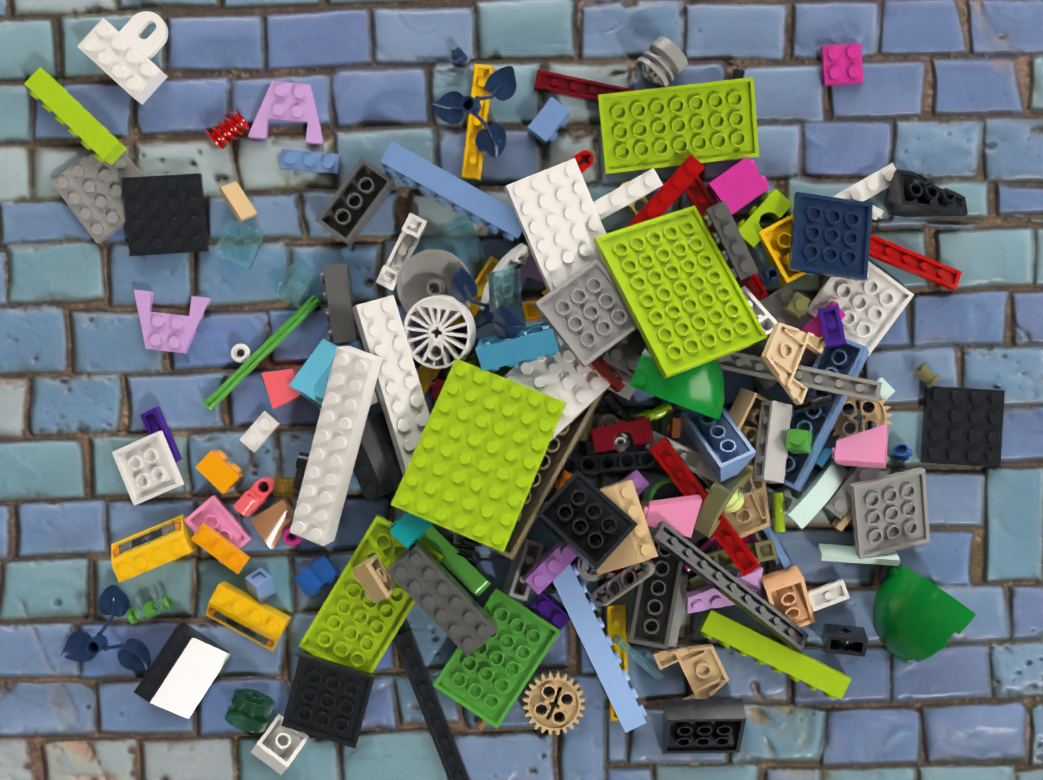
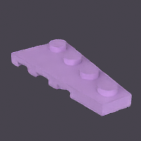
M761 565L746 576L738 572L736 578L761 597L763 573ZM709 584L685 593V610L687 614L735 605V603Z

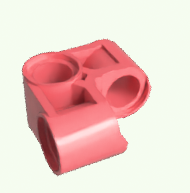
M263 477L256 481L234 504V508L244 516L256 513L275 490V480L271 477ZM263 481L268 484V491L262 489Z

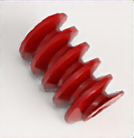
M237 109V115L232 112L229 113L231 119L223 117L225 124L217 122L218 129L211 126L212 134L205 131L217 147L225 149L224 142L230 145V137L235 140L238 139L236 132L243 135L242 128L250 130L248 122Z

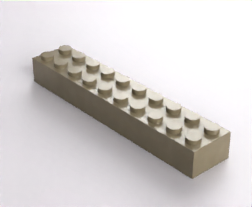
M604 392L550 442L504 553L491 547L488 548L512 561L514 560L536 519V513L544 505Z

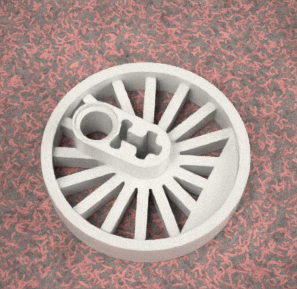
M433 295L418 301L409 310L404 321L403 328L412 357L426 367L433 369L451 368L454 361L450 362V353L454 358L464 361L474 347L476 340L474 318L466 305L452 296ZM424 307H427L429 309L430 315ZM419 311L425 320L416 316V312ZM452 311H459L450 320H448ZM463 315L466 322L451 326ZM413 320L426 328L413 327ZM467 326L468 334L452 332V330ZM411 331L426 332L428 334L412 338ZM452 336L467 338L466 345ZM428 338L420 346L415 347L413 342ZM452 344L461 348L463 352L459 355ZM428 345L424 356H421L419 352ZM437 347L441 350L440 356L436 352ZM443 359L445 365L439 364V361Z

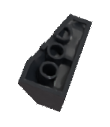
M895 170L886 195L888 215L900 217L966 216L968 211L964 196L948 188L941 189L934 185L935 182L919 178V174L915 172Z

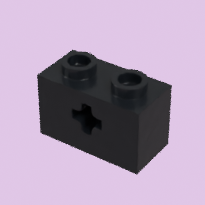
M825 623L822 643L825 653L865 657L868 638L864 627Z

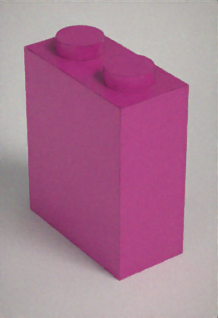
M746 157L711 181L706 188L717 203L725 201L731 215H733L769 189V183L765 176L760 175L756 170L758 169L756 163Z

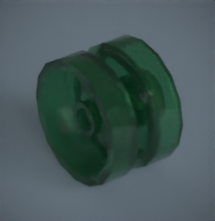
M248 688L236 689L231 698L233 705L227 708L224 716L225 720L230 725L251 733L264 732L269 722L268 716L273 712L275 701L268 695Z

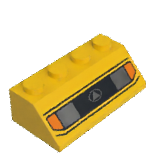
M183 514L111 544V563L119 583L198 550L195 542L191 540L193 536L188 524L184 521L185 517Z
M226 581L218 584L209 600L205 614L272 652L292 618L265 602L259 603L250 594Z

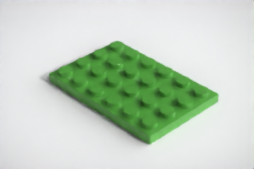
M496 587L483 609L497 623V632L468 657L457 647L433 686L498 729L556 640L561 629Z

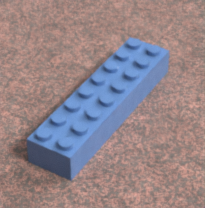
M390 142L380 160L383 170L386 171L387 175L392 178L399 177L402 183L410 188L414 185L421 194L426 197L433 196L437 203L445 207L448 204L455 213L461 216L466 214L471 222L480 225V223L484 224L487 227L486 230L495 235L497 232L500 233L505 241L511 244L520 242L523 231L513 208L395 142Z
M846 339L845 345L830 348L825 346L812 368L858 377L870 352L866 346ZM808 388L804 400L810 399V396L816 397L830 392ZM831 393L834 405L816 409V411L812 409L794 413L792 408L790 429L808 430L812 434L810 454L788 451L785 466L786 475L782 484L799 492L802 491L848 396Z

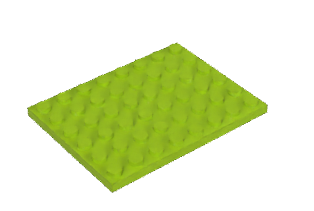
M695 205L594 238L593 242L664 379L761 343L768 338Z
M455 358L391 506L504 553L566 406V402L489 371H482L479 367Z

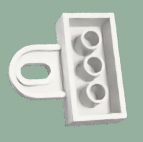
M150 11L137 13L120 31L116 30L107 20L102 18L77 46L142 105L168 77L150 61L164 46L168 38L167 25L156 13ZM155 23L156 29L147 39H141V33L149 24Z

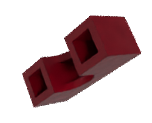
M645 415L633 418L634 421L626 422L625 419L618 420L612 426H607L606 424L596 425L595 429L591 430L596 453L601 454L615 451V440L621 433L632 435L635 446L655 442L649 417L645 418Z

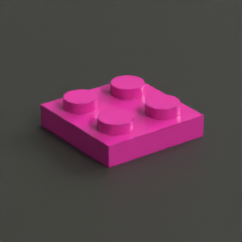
M861 43L821 47L823 86L853 85L864 82Z

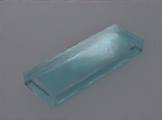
M615 634L612 641L653 678L656 680L662 678L663 674L623 638Z

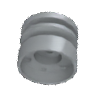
M658 36L650 45V52L645 51L642 57H639L635 63L640 73L656 88L668 87L669 83L673 82V74L679 75L687 67L688 61L684 53L666 37Z

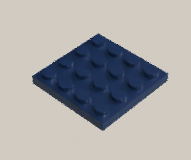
M796 192L794 195L788 270L860 281L867 280L873 203Z

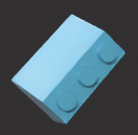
M322 339L289 384V387L319 408L322 407L336 348L339 347Z

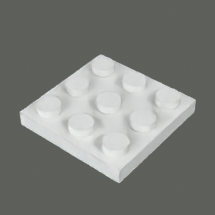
M162 430L112 452L133 505L140 504L184 485Z

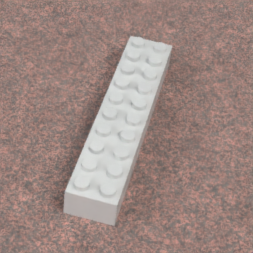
M394 295L355 305L352 307V311L365 352L383 358L375 386L400 469L404 476L430 414Z
M348 345L336 348L290 533L321 546H325L335 540L383 358Z

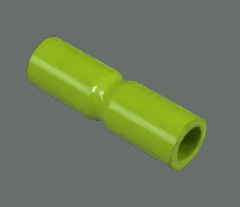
M666 403L652 410L634 415L633 418L645 415V418L649 417L651 422L654 419L672 414L673 410L670 403Z
M772 492L774 511L773 531L785 532L784 492Z

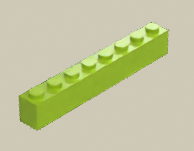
M714 609L705 611L698 626L700 631H702L701 635L711 640L714 637L719 640V644L727 648L732 646L737 649V653L745 657L749 654L754 657L753 660L761 665L767 663L771 665L772 670L780 674L783 671L789 674L788 677L796 682L802 680L806 682L808 688L814 691L818 688L824 691L823 694L834 700L836 697L842 700L851 681V678L845 673L802 652H797L790 646Z

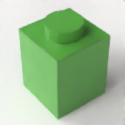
M788 429L785 448L794 453L810 454L812 434L808 430Z

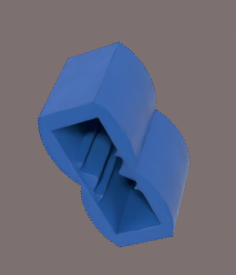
M326 553L293 579L307 597L310 594L315 596L323 590L321 587L327 582L330 585L338 578L337 574L340 570Z

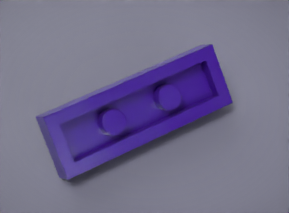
M155 407L141 414L140 417L148 435L162 430L175 463L182 460L160 407Z

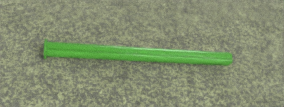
M314 295L311 296L207 400H203V404L214 412V408L321 303L320 300Z

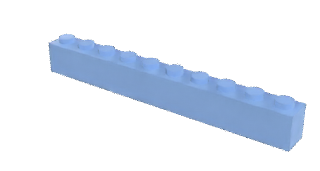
M550 548V549H548V550L542 552L541 558H542L546 553H548L552 548ZM570 563L553 580V583L625 733L647 723L645 720V716H647L643 704L638 705L636 699L639 696L635 688H630L627 682L630 680L626 669L622 670L619 665L622 663L618 652L613 653L610 646L614 644L609 634L605 635L602 630L605 625L601 617H596L594 610L597 609L593 600H588L585 593L588 590L584 582H579L577 578L579 571L576 565H571Z

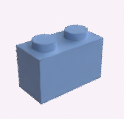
M551 97L528 126V132L545 146L548 142L552 143L558 136L557 131L559 128H564L570 121V110Z

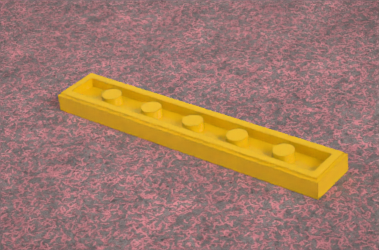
M474 64L471 97L491 95L486 90L485 85L487 79L494 71V66ZM490 99L479 101L481 109L478 114L486 123L488 122ZM471 114L468 115L461 179L481 181L484 154L477 148L475 139L477 133L481 129L486 128Z
M609 604L606 606L607 634H609L614 644L610 647L613 653L618 652L622 661L619 665L622 670L626 669L628 673L626 604ZM610 702V720L619 721Z

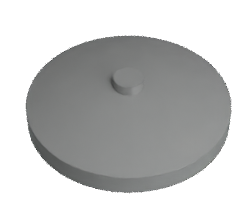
M440 249L424 250L410 257L402 266L397 279L398 297L406 313L408 314L414 304L426 297L433 295L454 297L451 292V281L457 268L462 267L470 274L461 259L448 251ZM468 300L466 302H463V304H465L466 307L469 309L471 303H469ZM424 307L430 315L429 309L427 307ZM417 311L415 315L425 320L421 313ZM452 311L448 320H450L459 311Z

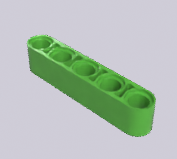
M434 524L420 537L419 540L444 554L441 562L475 596L478 597L491 584L489 578L476 565L473 566L469 559L456 554L458 551L454 548L455 545Z

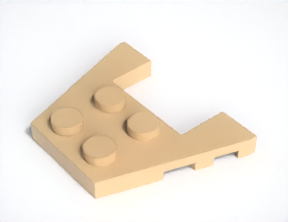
M776 323L773 326L761 358L793 402L799 405L803 403L808 388L794 379V375L805 348H808L816 355L822 354L825 347L824 337H817L813 333H805L799 331L798 328Z
M753 473L749 480L754 490L743 495V506L736 512L729 513L724 510L722 512L741 538L771 526L766 482L752 480ZM710 488L705 489L707 493L710 492Z
M712 644L652 652L660 670L676 662L680 663L694 693L683 699H707L729 681Z

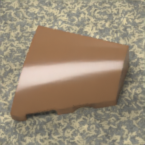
M287 498L250 520L262 539L272 550L276 547L285 529L292 522L295 512Z

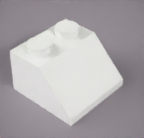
M278 714L254 746L251 753L282 775L306 743L309 736L303 732L283 727L284 717Z

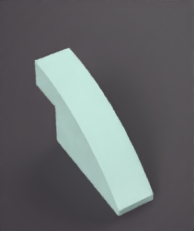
M831 459L803 487L802 491L793 497L797 502L785 514L799 528L803 529L835 493L848 470L844 466L837 465L835 459Z

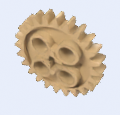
M848 397L845 404H852L853 412L845 414L841 410L832 428L835 429L832 436L839 435L838 440L859 433L858 421L854 420V416H857V400L860 403V415L864 416V419L861 420L862 432L866 431L865 424L868 421H873L875 427L892 424V422L887 420V417H891L892 414L886 413L890 406L883 405L886 399H878V403L869 401L874 407L871 412L866 413L863 410V404L868 402L867 400ZM847 423L855 425V431L851 434L845 432L844 427Z
M549 671V675L546 677L542 672V679L535 676V684L529 682L531 689H525V693L528 695L523 697V701L527 702L523 704V709L527 710L525 717L531 716L529 724L535 722L534 729L541 727V733H544L547 729L549 735L552 734L553 730L559 735L562 729L566 734V727L569 726L573 730V722L579 724L577 716L583 717V712L580 711L585 709V705L582 704L585 701V697L580 696L583 694V689H578L580 686L579 682L573 684L574 677L567 679V673H564L561 677L559 671L556 672L555 676ZM548 686L554 689L551 694H546L543 690ZM561 687L562 689L557 696V704H554L551 716L548 719L546 716L551 709V702H554L557 690ZM570 694L572 698L569 701H563L562 696ZM542 704L547 708L545 711L540 712L536 707ZM557 712L564 713L562 719H556L554 715Z

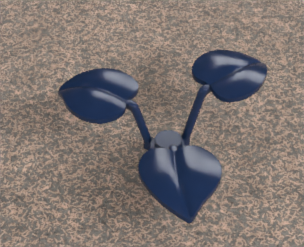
M506 66L489 76L485 85L486 90L491 93L489 96L464 97L457 91H451L431 104L435 113L449 124L460 123L464 119V111L474 115L486 128L481 129L477 133L475 139L476 146L483 154L494 158L499 157L505 148L506 132L498 123L488 126L478 113L481 109L479 101L493 99L494 97L500 101L510 99L517 87L514 68Z
M457 268L451 281V292L454 298L461 303L468 300L469 303L487 307L484 311L485 321L476 325V329L494 322L493 331L496 336L501 339H508L517 335L525 327L526 324L518 318L510 307L505 305L492 306L491 303L486 304L473 300L472 298L476 297L478 293L476 282L464 268ZM467 326L455 329L454 332L468 334ZM452 336L466 345L467 338ZM477 336L474 347L468 357L476 353L475 349L479 342ZM453 344V347L460 355L463 350Z
M110 585L102 592L98 602L100 612L103 615H110L107 622L93 638L84 631H76L71 634L61 656L73 661L87 662L95 658L102 650L108 651L110 649L122 648L118 652V660L124 668L129 670H147L149 668L150 655L142 641L130 638L126 641L125 645L108 646L106 636L102 635L114 616L122 617L130 608L128 596L117 585Z

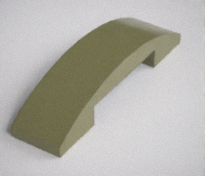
M744 467L739 474L722 482L718 479L699 510L694 526L696 531L708 538L712 536L720 524L719 516L738 487H744L753 471Z
M774 539L746 543L759 562L778 558ZM723 548L705 553L724 569L736 567Z

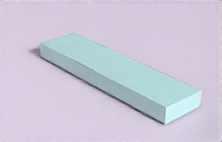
M818 543L817 547L821 561L899 566L900 563L896 551L858 559L855 546Z

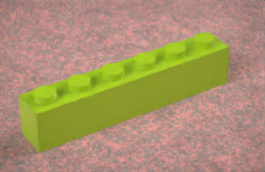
M41 67L24 83L30 89L28 93L36 100L40 98L43 101L41 105L48 112L51 113L53 111L56 114L54 118L62 125L66 123L69 126L67 130L74 137L77 138L79 136L82 139L80 143L88 150L92 148L95 151L93 155L100 162L106 161L112 165L128 149Z

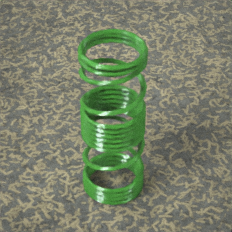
M163 596V603L167 608L164 611L172 609L173 603L170 596ZM158 598L159 612L155 602L152 600L144 603V605L141 604L144 618L145 616L148 618L155 616L161 612V609L164 610ZM136 608L127 610V618L131 624L137 623L138 620H144V618L140 619L138 617Z

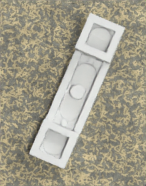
M409 213L401 229L402 232L376 283L392 291L395 289L399 272L405 262L413 256L428 221Z
M523 243L517 245L499 261L486 283L482 294V303H491L492 306L500 305L504 297L499 293L517 265L522 264L525 266L532 255L528 245ZM480 306L484 311L487 309V307Z

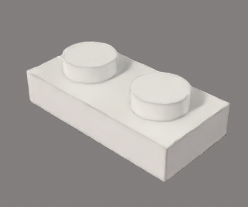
M264 411L240 438V441L250 450L256 452L279 426L280 422L270 413Z
M842 579L807 591L813 612L850 598Z

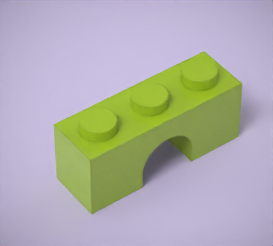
M774 189L772 192L767 191L760 199L763 202L758 207L754 205L747 213L749 215L746 221L742 219L737 224L739 232L747 248L750 250L760 241L758 232L763 230L759 223L760 217L767 215L777 221L793 205L777 189Z

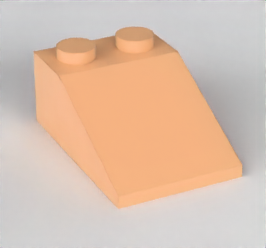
M797 565L762 576L763 592L771 606L798 627L815 623L805 581Z

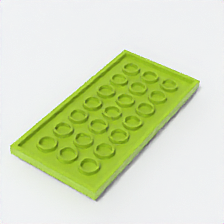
M754 77L597 95L605 174L680 166L690 154L700 163L759 157Z
M380 515L375 517L298 645L299 647L316 657L373 673L415 604V601L393 579L397 587L391 596L373 603L371 599L369 600L366 597L361 582L358 583L355 580L353 569L361 562L377 554L386 570H388L389 564L407 549L390 533L392 529L390 526L393 523ZM419 540L440 562L444 554Z

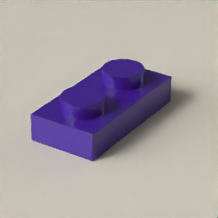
M838 305L818 309L826 348L845 345L846 339Z
M543 591L530 604V607L537 614L559 629H562L570 620L568 613Z

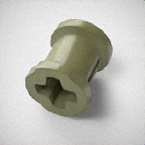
M926 363L921 364L913 373V377H918L926 384L927 388L932 387L940 378L938 373L935 374L927 368Z

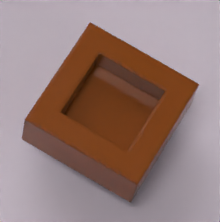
M670 418V422H667L666 432L669 433V437L680 438V418Z

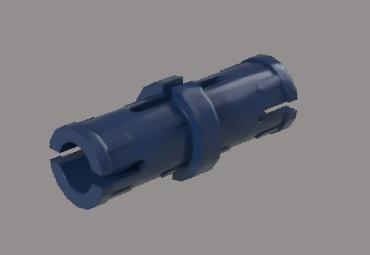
M774 267L764 269L758 276L763 284L774 282L779 277L778 269L774 270Z

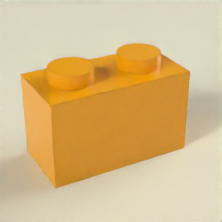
M211 450L195 468L222 494L228 493L244 475L241 473L242 470L235 463L231 464L227 460L228 457L223 451Z

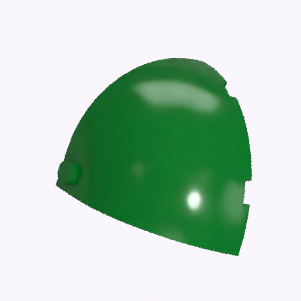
M646 345L629 386L720 420L725 395L724 377L719 360H713L664 379Z
M901 564L899 566H890L887 570V575L876 593L873 607L874 624L882 644L890 654L903 663H911L912 660L919 662L939 652L950 643V637L955 632L959 635L976 616L973 611L951 595Z

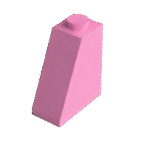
M881 425L837 440L836 447H832V459H835L836 464L841 466L886 469L888 426Z
M696 494L649 501L648 507L644 506L643 509L647 525L656 528L659 522L664 521L680 535L691 538L702 498L701 495Z

